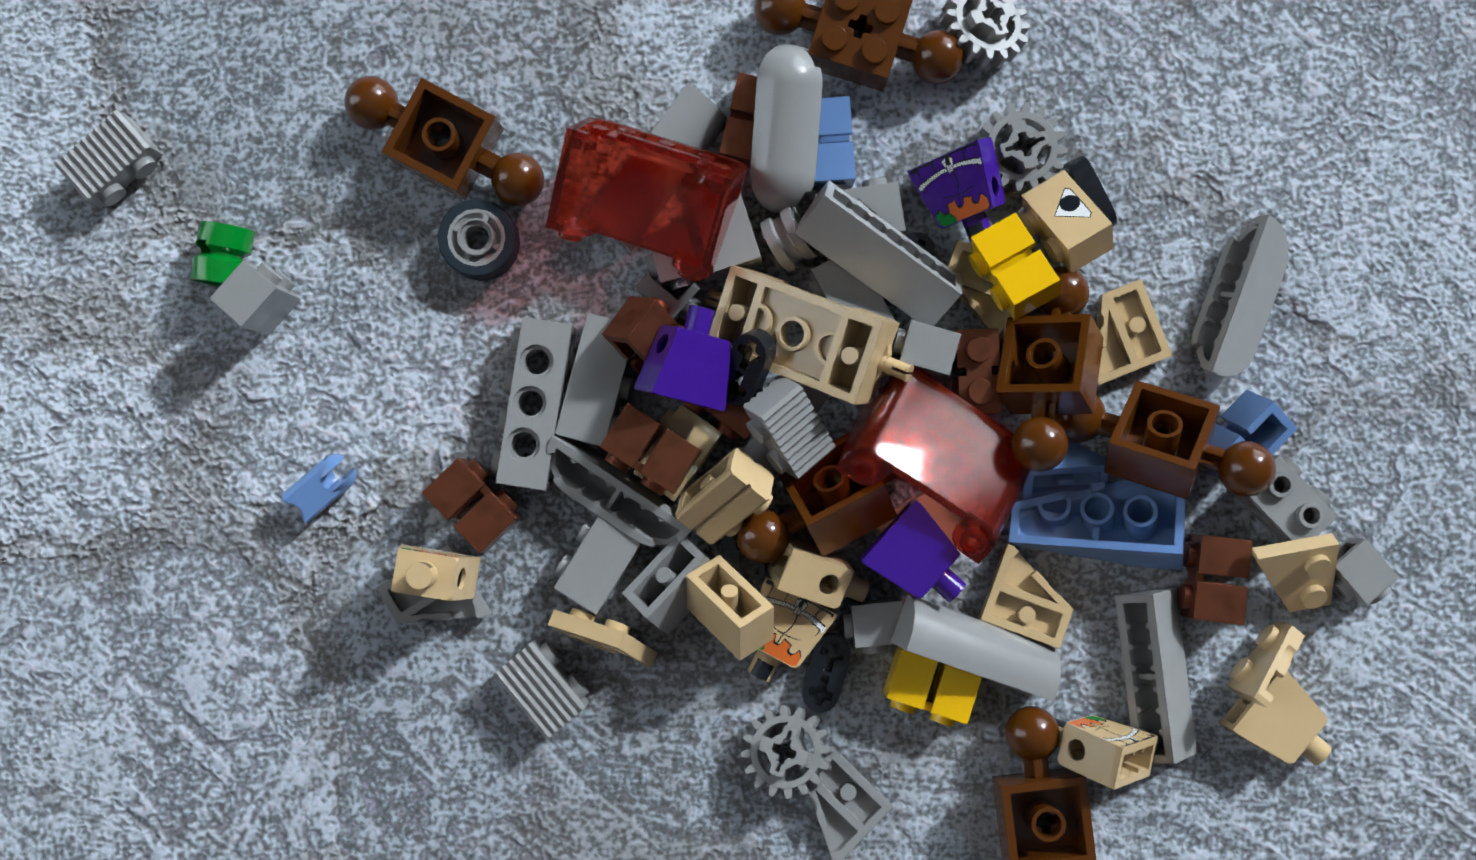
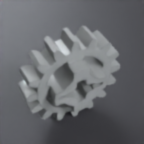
M947 0L941 9L945 13L939 20L940 25L948 27L947 33L958 38V46L963 47L966 53L964 62L968 64L973 58H976L982 69L990 61L995 68H1000L1005 61L1010 63L1027 43L1028 38L1025 34L1030 29V24L1021 21L1027 13L1026 9H1016L1014 6L1017 0Z
M1024 102L1019 112H1016L1012 103L1008 104L1004 109V117L995 111L989 118L992 125L984 124L979 131L983 137L992 138L1002 187L1004 188L1007 184H1011L1013 195H1018L1023 185H1026L1029 191L1038 185V180L1040 183H1043L1051 178L1050 172L1058 173L1062 170L1064 165L1056 160V158H1062L1068 153L1067 148L1058 146V143L1064 139L1066 133L1064 131L1055 132L1053 129L1058 122V118L1054 117L1046 121L1043 118L1045 114L1044 107L1039 108L1036 113H1031L1029 102ZM1027 125L1034 127L1039 132L1027 127ZM1005 128L1004 137L1006 141L995 147V139L998 132ZM1017 142L1020 147H1031L1025 156L1022 150H1011ZM1047 150L1045 163L1038 170L1039 162L1037 156ZM1002 165H1005V166H1007V167H1009V168L1015 170L1016 173L1010 172L1009 170H1007L1006 168H1004Z
M781 705L780 716H776L770 709L765 710L767 721L762 723L753 719L751 723L757 730L755 735L744 734L743 736L745 741L751 743L750 750L742 751L741 757L749 758L752 761V764L744 770L745 773H757L759 777L756 779L754 786L756 788H763L769 784V796L777 797L781 788L784 789L786 799H794L796 788L803 795L811 794L808 783L812 781L817 785H822L824 781L818 774L820 769L831 770L832 768L831 764L824 761V755L834 752L833 747L823 745V740L830 735L829 730L817 731L816 727L820 719L817 716H812L806 721V710L800 707L797 708L793 716H791L789 706ZM787 724V726H784L781 734L773 738L767 737V734L773 728ZM804 730L812 739L814 753L808 751L803 741ZM790 744V748L796 751V756L794 759L787 758L784 762L785 756L779 753L781 745L788 746ZM761 751L767 754L771 763L769 772L763 764ZM802 766L809 768L800 778L787 781L791 777L792 771Z

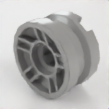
M789 206L780 210V216L777 218L768 217L760 223V227L771 252L779 264L787 272H792L799 268V262L802 260L811 261L818 257L819 251L794 234L802 218L797 211H794Z

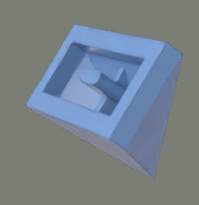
M1068 440L1067 454L1057 467L1044 472L1031 471L1024 467L1022 499L1028 500L1057 492L1066 494L1090 488V484L1104 481V484H1107L1108 474L1104 473L1106 458Z

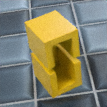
M1016 212L972 236V254L968 255L976 274L980 278L986 275L989 282L993 283L994 287L990 289V294L997 307L1001 311L1007 309L1014 321L1058 297L1060 290V279L1040 249L1034 253L1031 251L1036 242Z
M897 646L882 691L886 698L891 699L890 706L910 714H914L915 708L930 711V720L949 727H954L955 721L968 724L982 677L940 662L927 699L938 661L906 651Z

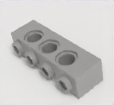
M522 317L521 327L515 326L513 330L511 350L517 351L514 368L508 367L505 378V391L510 392L508 409H501L498 421V432L504 434L501 450L495 449L491 465V473L497 474L496 483L551 491L553 474L550 468L552 453L547 454V447L552 435H555L568 387L577 331L572 324ZM536 353H546L550 360L548 369L541 374H533L529 367L530 359ZM538 393L543 400L542 409L536 415L529 416L523 409V401L527 395ZM530 433L536 440V449L530 456L523 457L518 453L516 443L520 436Z

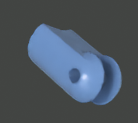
M328 455L281 494L285 503L295 505L300 509L305 523L312 521L355 483L357 476L356 467L348 470L338 480H336L332 471L341 462L344 455Z

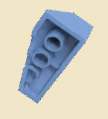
M1124 479L1104 484V481L1090 484V488L1066 494L1057 492L1012 503L1009 544L1136 567L1182 570L1186 499Z

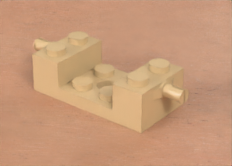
M731 265L723 292L711 289L707 296L715 299L706 298V305L717 309L709 335L729 341L732 347L736 338L752 329L765 330L772 336L776 345L775 358L769 370L773 373L854 405L872 403L879 381L885 374L901 379L904 382H908L912 376L906 372H913L914 365L891 357L892 344L900 322L862 308H851L788 285L786 280L749 267ZM793 322H798L804 331V337L797 346L791 345L786 336L787 329ZM754 342L749 344L753 348L749 361L760 356L755 352L756 344Z

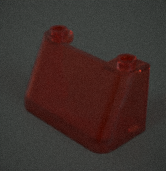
M586 118L566 129L545 227L558 231L559 237L573 242H581L583 237H589L595 233L672 257L671 264L678 269L677 274L685 279L700 281L702 278L708 279L713 273L738 201L747 166L735 159L602 118Z
M914 368L913 372H906L912 375L908 382L889 375L876 391L873 402L865 404L857 414L836 470L854 482L869 486L878 484L890 471L961 518L956 523L952 532L954 546L961 553L980 564L993 550L1031 471L1023 467L1013 454L1012 438L1014 433L916 368Z

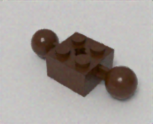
M805 0L754 1V16L764 31L776 36L788 35L798 28L815 32L808 52L815 67L821 68L824 74L878 91H884L894 58L911 62L915 73L920 79L936 85L953 80L959 74L964 64V49L958 46V38L955 35L949 34L944 30L930 31L920 38L903 33L913 0H825L823 8L807 4ZM854 30L864 32L861 39L853 36Z
M364 76L352 82L348 87L344 97L345 110L349 118L356 125L368 130H378L386 126L394 128L382 150V153L394 164L465 201L480 174L491 179V185L497 197L512 206L528 205L541 194L544 187V173L540 164L533 157L519 152L509 153L501 157L492 152L504 130L496 116L423 78L420 79L406 107L399 104L398 96L391 84L380 77ZM450 136V141L440 147L437 143L439 138L447 139Z
M1065 266L1053 268L1060 279V290L1058 297L1039 307L1046 315L1022 316L1015 321L1012 317L1007 318L996 386V394L1010 414H1031V418L1022 422L1015 430L1012 438V450L1016 460L1023 467L1036 472L1049 471L1057 467L1067 454L1068 438L1063 427L1056 422L1057 414H1094L1104 338L1091 314H1079L1085 308L1089 299L1087 280L1078 270L1070 272Z
M1136 380L1121 416L1106 412L1103 402L1097 395L1094 414H1057L1056 422L1063 427L1068 440L1071 442H1087L1098 435L1110 438L1104 473L1186 500L1189 498L1200 467L1217 472L1221 483L1227 490L1245 497L1261 494L1271 486L1275 479V460L1270 451L1261 444L1252 441H1242L1229 446L1227 449L1210 445L1221 405Z
M912 429L905 430L896 434L890 440L886 448L885 458L871 465L850 432L832 441L836 448L800 479H796L786 472L783 474L777 472L794 507L780 515L774 511L765 510L761 515L757 516L752 513L743 520L741 528L736 534L739 550L747 559L755 563L766 564L774 562L784 555L790 542V535L806 527L822 557L898 517L885 484L896 478L905 483H919L932 476L939 463L937 444L925 432Z
M1026 706L1016 710L1006 723L1005 738L1012 752L1023 759L1024 773L992 776L1002 860H1096L1086 777L1068 768L1049 770L1048 756L1054 752L1060 738L1057 721L1047 710L1037 706ZM1048 812L1050 816L1044 818L1043 825H1039L1036 822L1039 815Z

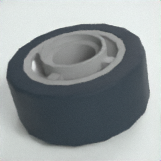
M482 199L462 201L452 207L442 219L437 235L439 251L446 263L465 278L477 281L496 279L507 272L516 261L520 248L519 231L510 215L494 202ZM479 231L488 232L489 239L486 246L478 250L471 249V237Z

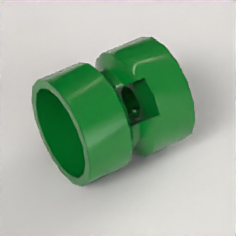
M199 221L196 245L201 249V253L193 256L190 280L220 287L244 258L252 255L255 232L230 224Z

